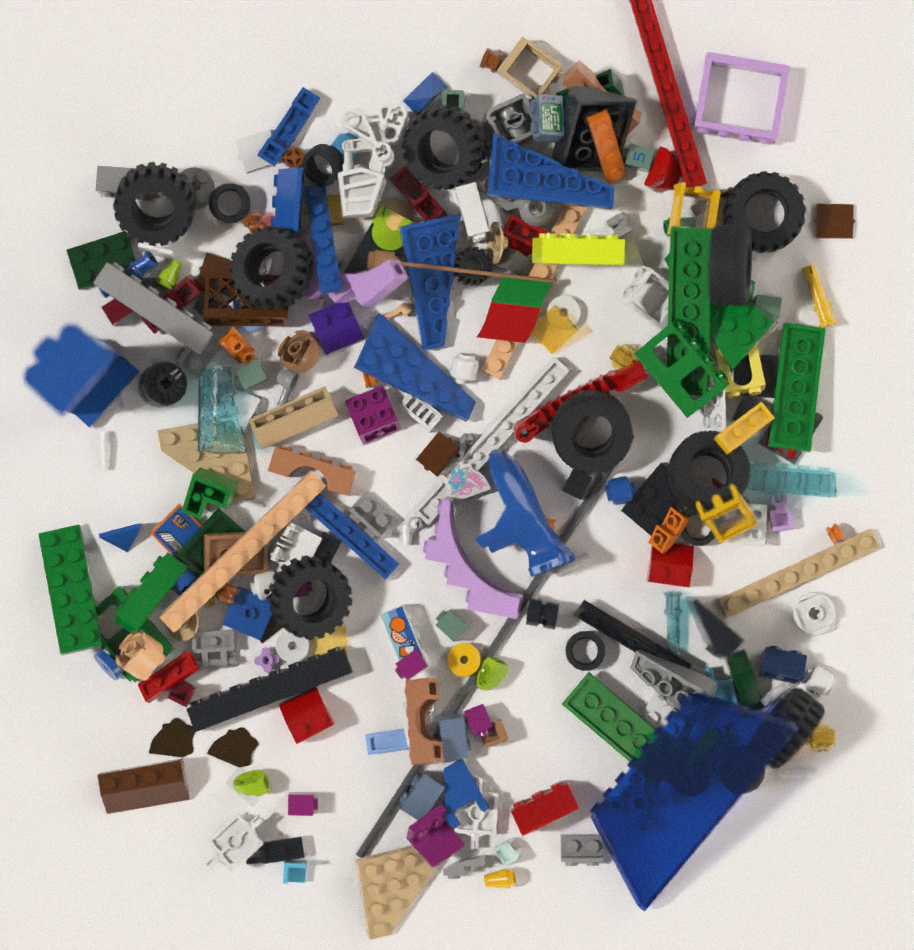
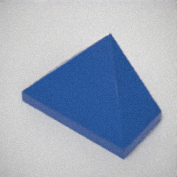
M432 72L403 102L418 116L447 86Z
M142 523L99 533V538L128 553L143 526Z

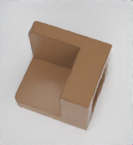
M501 719L491 722L494 730L490 731V735L482 738L485 748L509 740Z

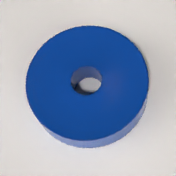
M99 650L94 655L99 666L113 680H117L123 675L119 666L106 652Z

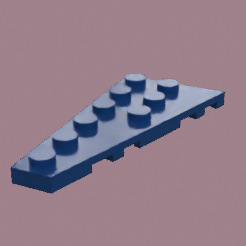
M378 313L354 368L467 422L476 401L384 316Z

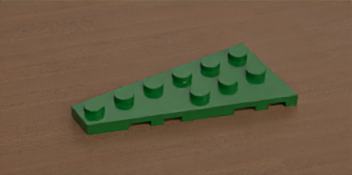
M670 253L664 259L668 267ZM749 301L743 306H718L711 303L710 335L733 371L774 324L769 317Z

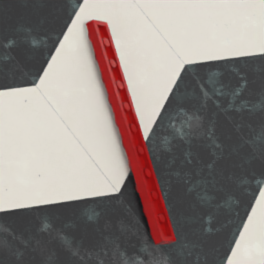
M629 0L683 181L686 183L685 186L706 185L705 174L652 0Z

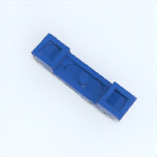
M302 87L291 103L292 106L271 137L267 139L257 156L275 167L299 135L317 106L320 97Z

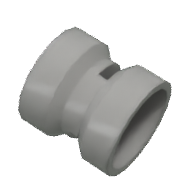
M624 211L606 221L607 225L613 229V235H618V239L634 230L632 224L627 222V216Z

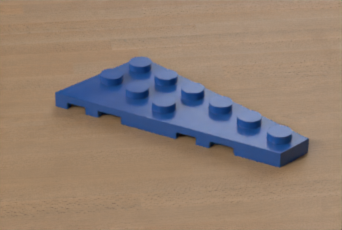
M494 132L492 134L487 196L607 210L613 209L614 187L595 178H589L578 173L573 168H567L561 165L560 162L538 152L521 147L518 143L508 141Z
M461 214L399 226L405 261L454 268ZM407 266L422 350L444 346L447 313L450 305V289L452 288L454 272Z

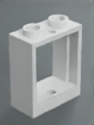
M476 182L455 187V194L468 241L473 240V243L486 240L485 237L489 235V229Z
M642 266L635 272L634 279L630 285L623 290L620 301L654 327L663 330L668 325V296L653 317L636 305L633 300L649 277L668 292L669 282L653 269Z

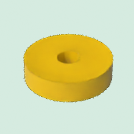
M460 643L450 650L447 662L454 674L461 677H469L480 669L482 657L475 646L468 643ZM464 656L468 658V661L465 664L461 662V659Z

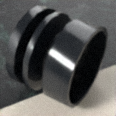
M167 361L158 362L142 372L137 384L138 392L142 400L148 405L156 408L167 407L180 401L185 395L187 378L183 370L176 364ZM164 379L165 383L169 384V386L165 388L163 385H160V382L164 381Z

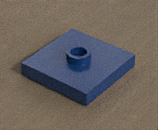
M238 586L240 592L234 598V605L230 604L222 625L261 641L272 616L270 606L272 605L268 600L261 601L258 595H253L251 590Z

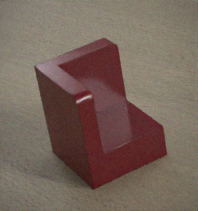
M116 298L101 307L113 326L121 323V319L133 312L132 309Z
M184 680L173 687L167 698L187 707L197 686Z

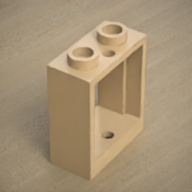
M522 36L498 68L497 74L531 99H534L538 94L548 95L550 93L549 86L552 82L557 83L562 77L563 73L561 70L563 66ZM525 49L554 70L537 93L508 73Z

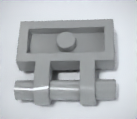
M234 629L196 632L192 638L193 653H201L202 659H195L199 668L210 669L213 666L228 668V665L237 664L236 656L228 657L227 651L236 650ZM208 652H220L221 658H209Z

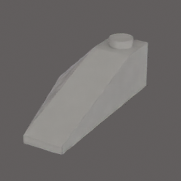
M641 650L636 651L630 667L647 686H651L659 694L658 697L661 701L665 700L672 707L671 711L677 717L692 726L697 724L711 703L718 683L699 672Z

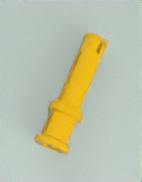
M815 264L803 267L802 270L815 303L813 310L817 313L820 321L819 328L837 323L830 308L832 306L831 302L826 300Z

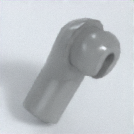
M464 433L461 435L457 446L461 449L455 455V460H462L467 445L474 444L475 436L473 434Z

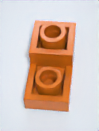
M670 507L663 523L656 525L648 543L662 554H665L678 539L690 517L677 507Z

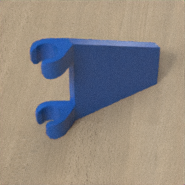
M463 759L444 768L445 815L450 826L456 828L460 826V822L454 811L473 800L476 801L479 809L483 812L489 809V805Z

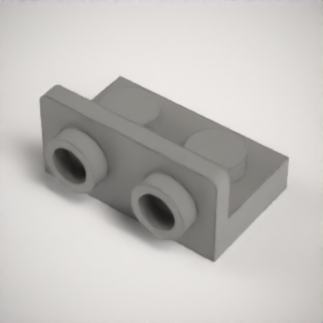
M212 337L201 355L189 347H186V349L183 347L176 356L178 358L176 363L199 378L222 345Z
M367 492L349 509L351 512L349 517L357 524L362 522L367 527L365 531L373 539L375 536L380 538L396 521Z
M561 835V862H565L566 866H578V862H586L587 866H599V862H604L603 835Z

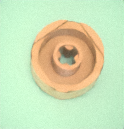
M139 630L140 632L136 633L135 636L130 633L119 646V649H121L120 655L116 654L115 661L118 666L132 676L145 681L150 677L151 672L164 662L165 655H163L161 643L143 630Z

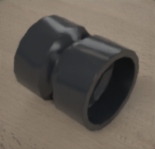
M530 598L526 625L537 627L539 624H542L543 628L555 630L559 603L547 601L543 604L542 600Z

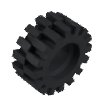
M468 247L458 253L454 268L465 269L466 261L468 259H475L480 265L479 271L491 272L493 267H491L492 260L488 259L490 255L485 254L484 249L479 250V247ZM454 272V276L458 277L457 280L459 282L462 281L465 286H477L489 277L486 275Z

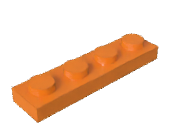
M607 110L588 117L587 121L607 184L627 177Z

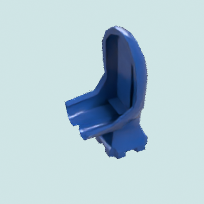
M497 449L492 450L489 454V467L505 509L493 529L475 538L477 543L482 548L489 547L491 553L512 544L520 545L528 555V571L531 577L542 575L575 561L574 552L562 542L549 525L524 469L508 452Z

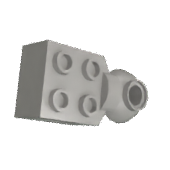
M525 93L487 109L484 115L483 126L477 125L478 129L483 130L484 133L482 141H486L487 148L483 152L488 154L490 151L493 132L508 141L518 143V145L533 139V134L530 131L531 122L533 121L532 114L530 113V103Z
M489 168L476 182L478 190L506 214L519 209L521 218L531 226L545 225L553 216V203L487 196ZM533 204H540L543 209L542 212L539 214L533 213L531 211Z

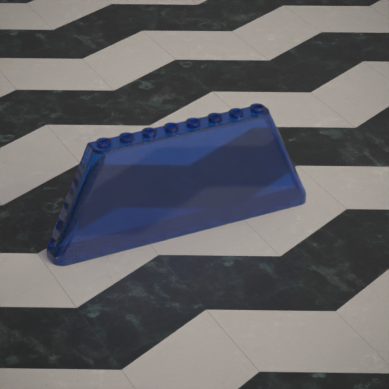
M693 691L689 696L685 694L677 703L680 706L676 712L672 709L665 718L667 721L664 727L659 725L652 735L655 738L652 742L646 741L639 751L642 754L639 758L634 756L627 764L630 769L626 773L622 771L614 780L617 783L613 789L609 786L602 795L605 798L600 804L597 801L591 808L590 812L592 815L590 818L637 907L643 912L652 904L789 741L800 726L796 721Z

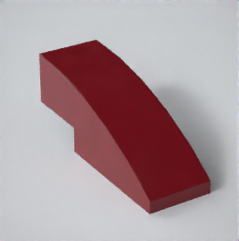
M406 166L389 178L424 221L448 216L419 180L413 177L414 175Z
M191 274L186 276L161 299L165 301L166 298H169L177 304L175 308L182 312L205 289ZM144 317L141 318L154 334L161 330Z

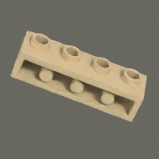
M326 386L253 417L249 419V423L261 449H264L338 417V413Z

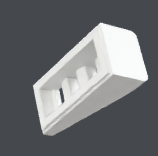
M407 394L398 406L427 431L431 432L443 415L428 403L415 398V402L408 409L406 405L413 396ZM420 402V403L422 404V406H421V407L419 408V410L414 414V413L412 412V410H413V409L418 405V403ZM427 408L429 411L420 419L418 416ZM433 413L435 416L427 425L425 421Z

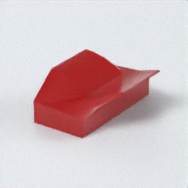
M659 147L644 182L646 187L656 193L663 190H674L673 185L678 184L682 175L675 155L667 148Z
M510 214L503 229L504 237L508 238L509 248L529 256L532 253L533 238H539V234H548V231L537 226H531L525 223L524 220Z

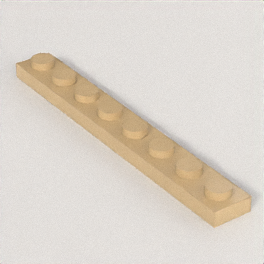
M867 529L731 592L718 600L726 617L729 618L878 549L879 546L871 529Z

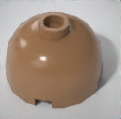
M298 330L295 332L296 335L292 337L287 336L278 349V356L280 357V363L288 370L295 373H304L313 368L318 362L320 346L310 332Z

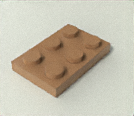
M246 532L204 534V572ZM268 543L235 575L267 572Z

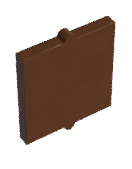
M816 204V219L814 220L816 223V238L853 239V224L855 223L853 219L854 204Z
M206 253L203 264L199 267L200 273L197 281L205 288L206 274H233L229 271V264L233 261ZM210 281V287L215 292L223 286L220 281ZM227 288L220 293L228 297L231 296V292Z
M438 432L416 460L424 466L426 471H430L438 477L461 448L454 444L450 437L447 438Z

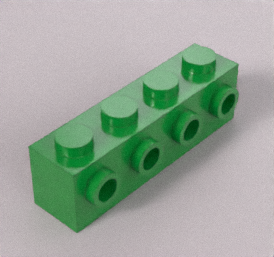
M168 552L164 557L159 556L153 563L155 568L152 572L147 571L140 580L142 584L139 588L134 587L127 596L130 599L126 604L122 602L115 610L117 615L114 621L134 636L187 569L186 565Z

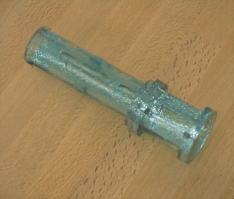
M664 591L663 595L666 600L664 613L667 615V650L680 655L679 620L682 613L680 608L682 591Z

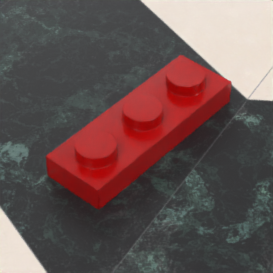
M186 651L152 674L147 680L137 685L145 702L151 703L200 669L192 652Z

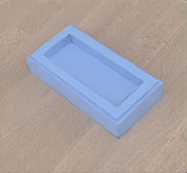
M404 729L365 734L368 755L410 749L407 746Z

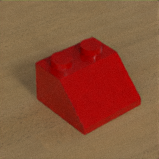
M674 543L665 554H662L651 545L646 581L690 588L694 546Z
M317 687L311 688L279 705L286 725L296 744L335 724Z

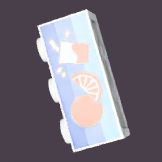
M402 604L380 613L379 615L398 661L416 648L426 661L425 658L429 656L425 646L420 647L418 639L421 636L417 626L412 627L410 619L413 617L409 607L404 608Z

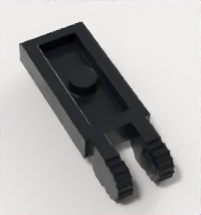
M302 836L265 841L258 849L261 850L262 857L248 858L246 864H267L305 858Z

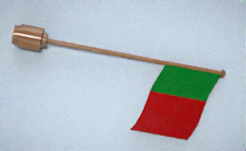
M369 251L367 268L373 269L386 260H399V257L395 256V252ZM400 261L402 266L503 277L492 297L485 322L476 336L477 338L526 343L534 330L543 300L551 285L557 283L555 277L548 279Z

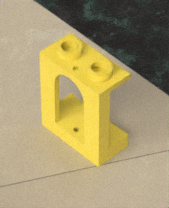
M757 343L748 353L752 380L745 386H740L733 382L728 362L717 344L714 345L713 352L717 360L718 370L723 371L728 377L729 385L724 388L725 398L737 399L741 397V394L747 393L751 396L758 395L765 390V380Z

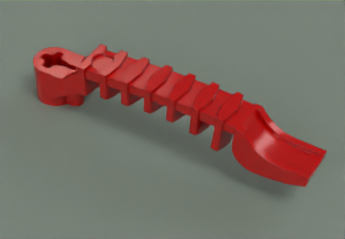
M638 360L623 368L610 370L604 375H599L594 380H589L584 385H579L578 388L572 391H567L562 396H557L555 400L546 402L547 404L541 407H536L537 409L530 415L518 420L514 424L513 430L517 440L522 443H528L537 434L549 427V422L553 420V416L556 410H558L557 408L565 399L573 396V394H577V392L599 390L610 394V391L613 389L616 392H621L648 378L643 364ZM525 428L527 433L523 434L521 429Z

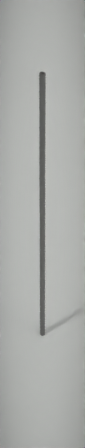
M613 467L605 472L602 471L560 536L564 544L567 543L614 470ZM547 573L536 575L523 594L521 612ZM508 618L482 657V662L488 656H494L517 619ZM478 671L470 676L446 715L458 712L477 682ZM437 729L432 735L436 740H438ZM412 766L357 851L356 855L363 858L398 805L401 795L407 791L413 777L418 774L422 766Z

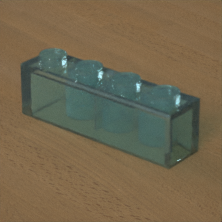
M212 364L199 369V451L212 454L247 452L246 446L242 444L241 435H243L242 426L239 427L237 414H239V408L234 402L233 396L236 393L232 371L229 367Z
M755 461V465H750L751 472L747 490L826 498L836 497V473L830 472V468L818 467L817 471L809 470V466L797 465V468L794 469L788 468L789 464L776 463V467L767 466L768 462Z

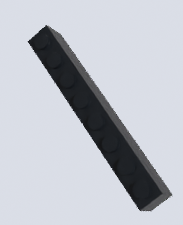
M338 646L327 650L328 655L323 657L316 654L309 657V662L300 664V661L288 665L289 669L281 672L280 668L268 673L269 677L261 679L260 676L248 680L250 684L242 687L241 683L229 687L230 692L225 694L218 691L209 695V700L202 701L200 698L190 702L191 706L186 708L194 732L353 673L345 648L340 650Z

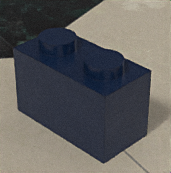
M778 646L765 647L762 652L758 676L800 685L804 678L807 655H802L800 651L796 650L784 651Z

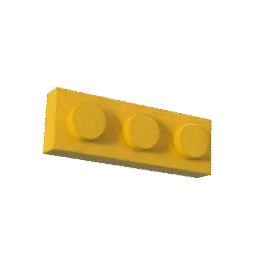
M760 402L719 433L714 439L728 455L775 417Z

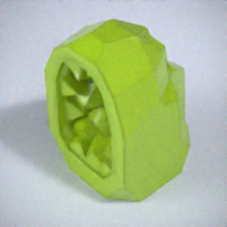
M488 656L482 662L478 671V688L482 691H490L499 685L501 679L505 678L509 665L498 658Z
M256 769L237 776L233 781L234 789L245 795L257 797L270 793L269 778L263 770Z

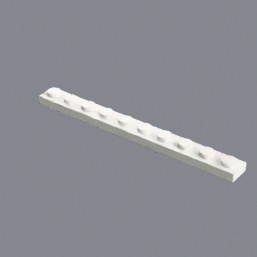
M554 357L466 452L462 460L459 461L464 464L470 463L473 469L479 471L489 460L490 452L494 449L498 450L512 435L514 424L518 420L530 415L570 370ZM442 480L413 510L428 525L438 515L439 502L447 496L446 486Z

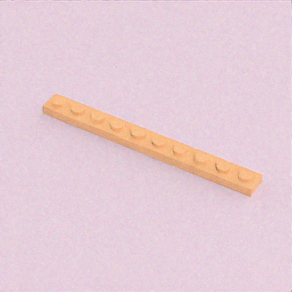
M564 205L550 234H557V238H559L560 234H574L587 207ZM535 263L529 276L551 279L558 264ZM496 340L481 371L500 380L519 342Z
M310 470L180 595L159 618L175 633L313 500L326 485Z

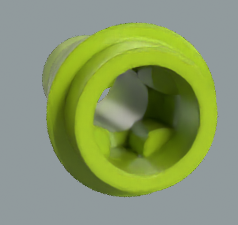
M171 259L170 263L157 277L156 285L166 291H171L176 286L182 264L177 260Z

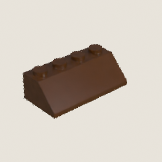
M183 758L97 774L100 794L107 814L190 800Z

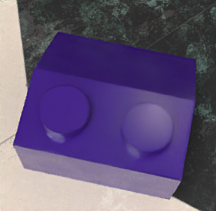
M349 302L334 303L308 315L326 355L364 339Z

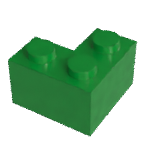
M200 467L192 475L181 512L201 520L209 511L211 503L226 509L234 500L239 482Z

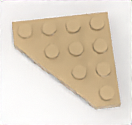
M219 420L157 430L161 451L192 473H195L201 467L239 482L234 502L255 498L242 430L233 426L228 427L226 423Z
M412 845L356 859L366 931L369 940L391 934L437 868V866L431 868Z

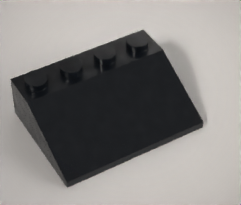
M570 87L563 112L564 137L557 143L555 142L552 159L560 162L561 165L567 168H573L577 171H603L587 118L607 110L622 156L637 100L592 87Z
M688 596L685 600L702 640L707 645L705 649L720 660L722 658L729 660L745 640L696 598Z

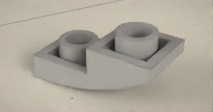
M485 855L456 861L443 869V876H448V879H460V875H464V867H468L469 870H481V866H485Z

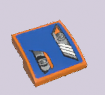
M179 503L150 534L172 556L183 563L184 561L176 553L202 525L194 517L182 513L183 506Z

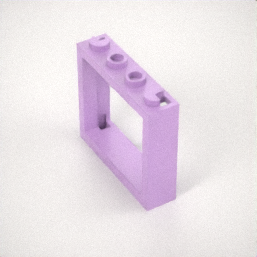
M707 52L704 59L693 129L709 135L710 132L718 133V136L723 138H730L731 135L739 137L738 140L750 142L751 139L759 140L760 144L771 145L772 142L775 143L778 139L790 66ZM711 65L780 76L771 132L702 121Z

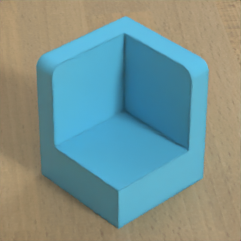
M285 861L283 884L288 882L305 883L307 861Z

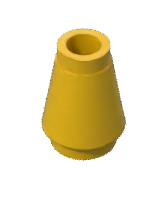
M507 867L484 875L485 886L494 888H511V886H516L514 869Z

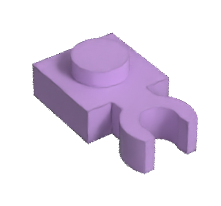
M782 494V501L777 503L775 496L772 495L770 502L775 506V510L769 511L772 531L794 529L791 508L785 509L784 507L787 502V496Z

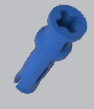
M146 251L144 256L137 261H131L129 267L123 273L129 277L133 274L138 278H142L145 272L151 268L158 267V262L151 252ZM99 288L105 298L110 296V294Z

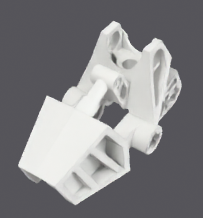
M402 104L378 105L379 118L367 119L362 107L343 110L339 124L342 125L343 129L358 138L346 140L342 143L344 164L343 172L338 173L343 218L374 217L388 183L384 179L385 171L393 167L396 162V157L391 148L398 147L401 144L409 123V115ZM351 118H356V119H357L356 122H355V124H353V125H348V124H347L348 121H349V119H351ZM389 133H396L393 139H387ZM372 151L369 169L363 167L354 169L352 153Z

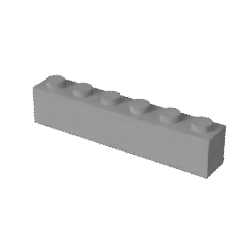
M108 262L106 263L93 284L201 355L214 336L211 332V326L203 321L200 324L193 320L195 317L193 314L185 309L183 312L175 308L177 306L175 302L169 298H166L164 301L158 297L160 292L151 286L146 289L140 285L142 280L133 274L130 277L124 274L123 271L125 269L114 262L113 265Z

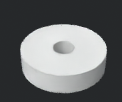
M558 296L549 303L547 318L555 328L569 329L578 322L580 307L573 298ZM561 309L567 310L566 316L560 315Z
M286 630L277 638L276 651L284 661L295 663L301 661L308 654L310 644L309 640H306L304 637L298 638ZM295 642L297 645L296 649H290L289 643Z

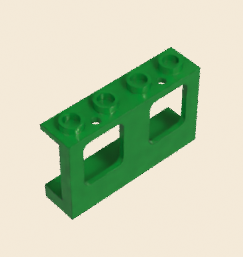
M675 319L638 349L634 355L686 418H689L726 388L729 382L727 381L728 377L726 374L715 367L712 357L709 354L705 355L701 350L698 340L694 337L691 338L687 333L688 329L684 323L678 322ZM671 333H674L687 347L688 352L671 367H667L654 352V347ZM702 366L714 380L715 385L699 399L695 400L681 385V380L696 367Z
M122 586L114 589L107 598L96 606L97 616L111 605L118 607L122 602L126 604L130 598L127 597L128 593ZM148 618L139 630H143L162 644L163 655L166 658L175 648ZM122 628L110 639H106L101 633L103 647L100 648L102 650L106 648L111 654L109 656L115 661L116 654L120 655L121 649H119L120 644L130 632ZM125 670L122 672L130 682L133 680L136 683L140 680Z

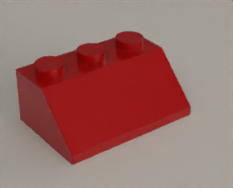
M558 781L550 786V790L546 792L540 790L531 795L532 799L526 802L522 799L512 804L514 808L510 809L522 837L580 809L567 782L562 783V781Z

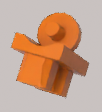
M234 327L218 340L239 364L242 362L248 364L255 357L253 354L255 349Z

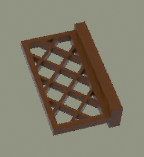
M206 274L203 319L206 324L214 326L288 327L289 306L285 305L284 309H274L273 311L264 308L254 309L249 305L251 304L250 302H246L239 293L229 286L232 284L230 275ZM259 275V281L267 286L275 282L280 275ZM210 281H220L223 286L215 292L210 287ZM227 288L233 295L225 301L219 294ZM215 297L222 303L218 308H209V302ZM235 298L243 303L238 309H234L229 305Z

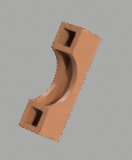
M580 60L565 73L563 85L568 89L570 87H592L606 91L597 80L595 73ZM636 108L628 134L640 123L641 112Z
M282 444L280 448H274L268 467L269 472L290 477L299 468L313 467L324 475L328 490L349 496L356 474L355 471H352V466L343 463L340 464V467L332 465L333 460L321 457L319 461L312 458L313 454L301 451L300 454L293 453V448Z
M420 678L405 681L411 765L424 766L444 763L443 744L441 741L436 740L427 728L428 711L439 700L438 679Z

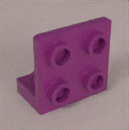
M383 385L345 401L363 445L402 430Z
M441 804L410 825L406 839L431 868L438 866L465 845L444 819L446 809Z

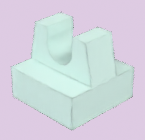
M513 837L492 849L504 866L516 861L522 852L521 848L514 850L511 847V844L515 841Z

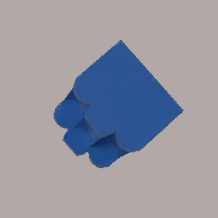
M69 323L60 329L58 339L45 336L33 349L32 353L37 362L26 367L23 373V380L34 393L61 417H64L67 412L72 413L91 428L140 371L107 341L92 336L77 324Z

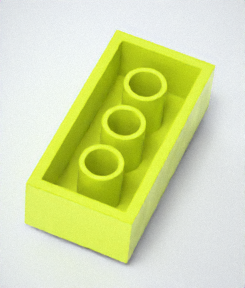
M539 234V238H533L532 263L624 265L625 239H618V235H600V239H598V235L585 234L580 235L579 239L577 234H560L559 238H557V234Z

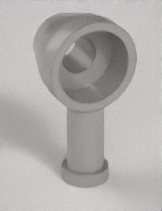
M281 369L279 371L276 381L283 387L279 402L276 404L277 406L287 403L291 391L296 386L299 373L288 369Z

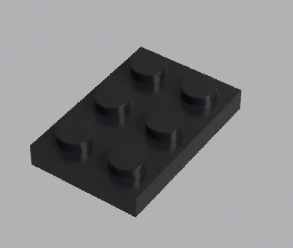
M662 463L656 467L637 490V493L633 495V500L626 503L620 510L650 536L656 525L663 523L670 507L678 508L681 505L678 499L675 498V495L672 494V490H670L669 481L667 480V467Z

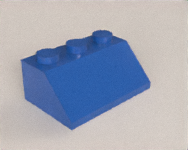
M302 168L278 169V175L274 174L273 183L274 187H277V195H273L272 208H276L275 216H271V227H280L296 236H300L305 175Z

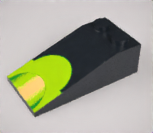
M381 205L344 272L358 274L371 270V268H367L369 251L374 252V250L395 252V256L399 257L400 261L404 250L399 226L415 222Z

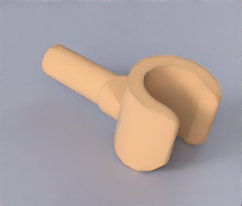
M403 303L394 311L383 316L389 319L401 312L406 317L413 311V308L409 303Z

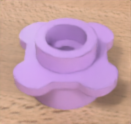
M267 647L263 648L259 657L254 659V663L260 665L266 673L271 672L273 665L279 662V656L274 655Z

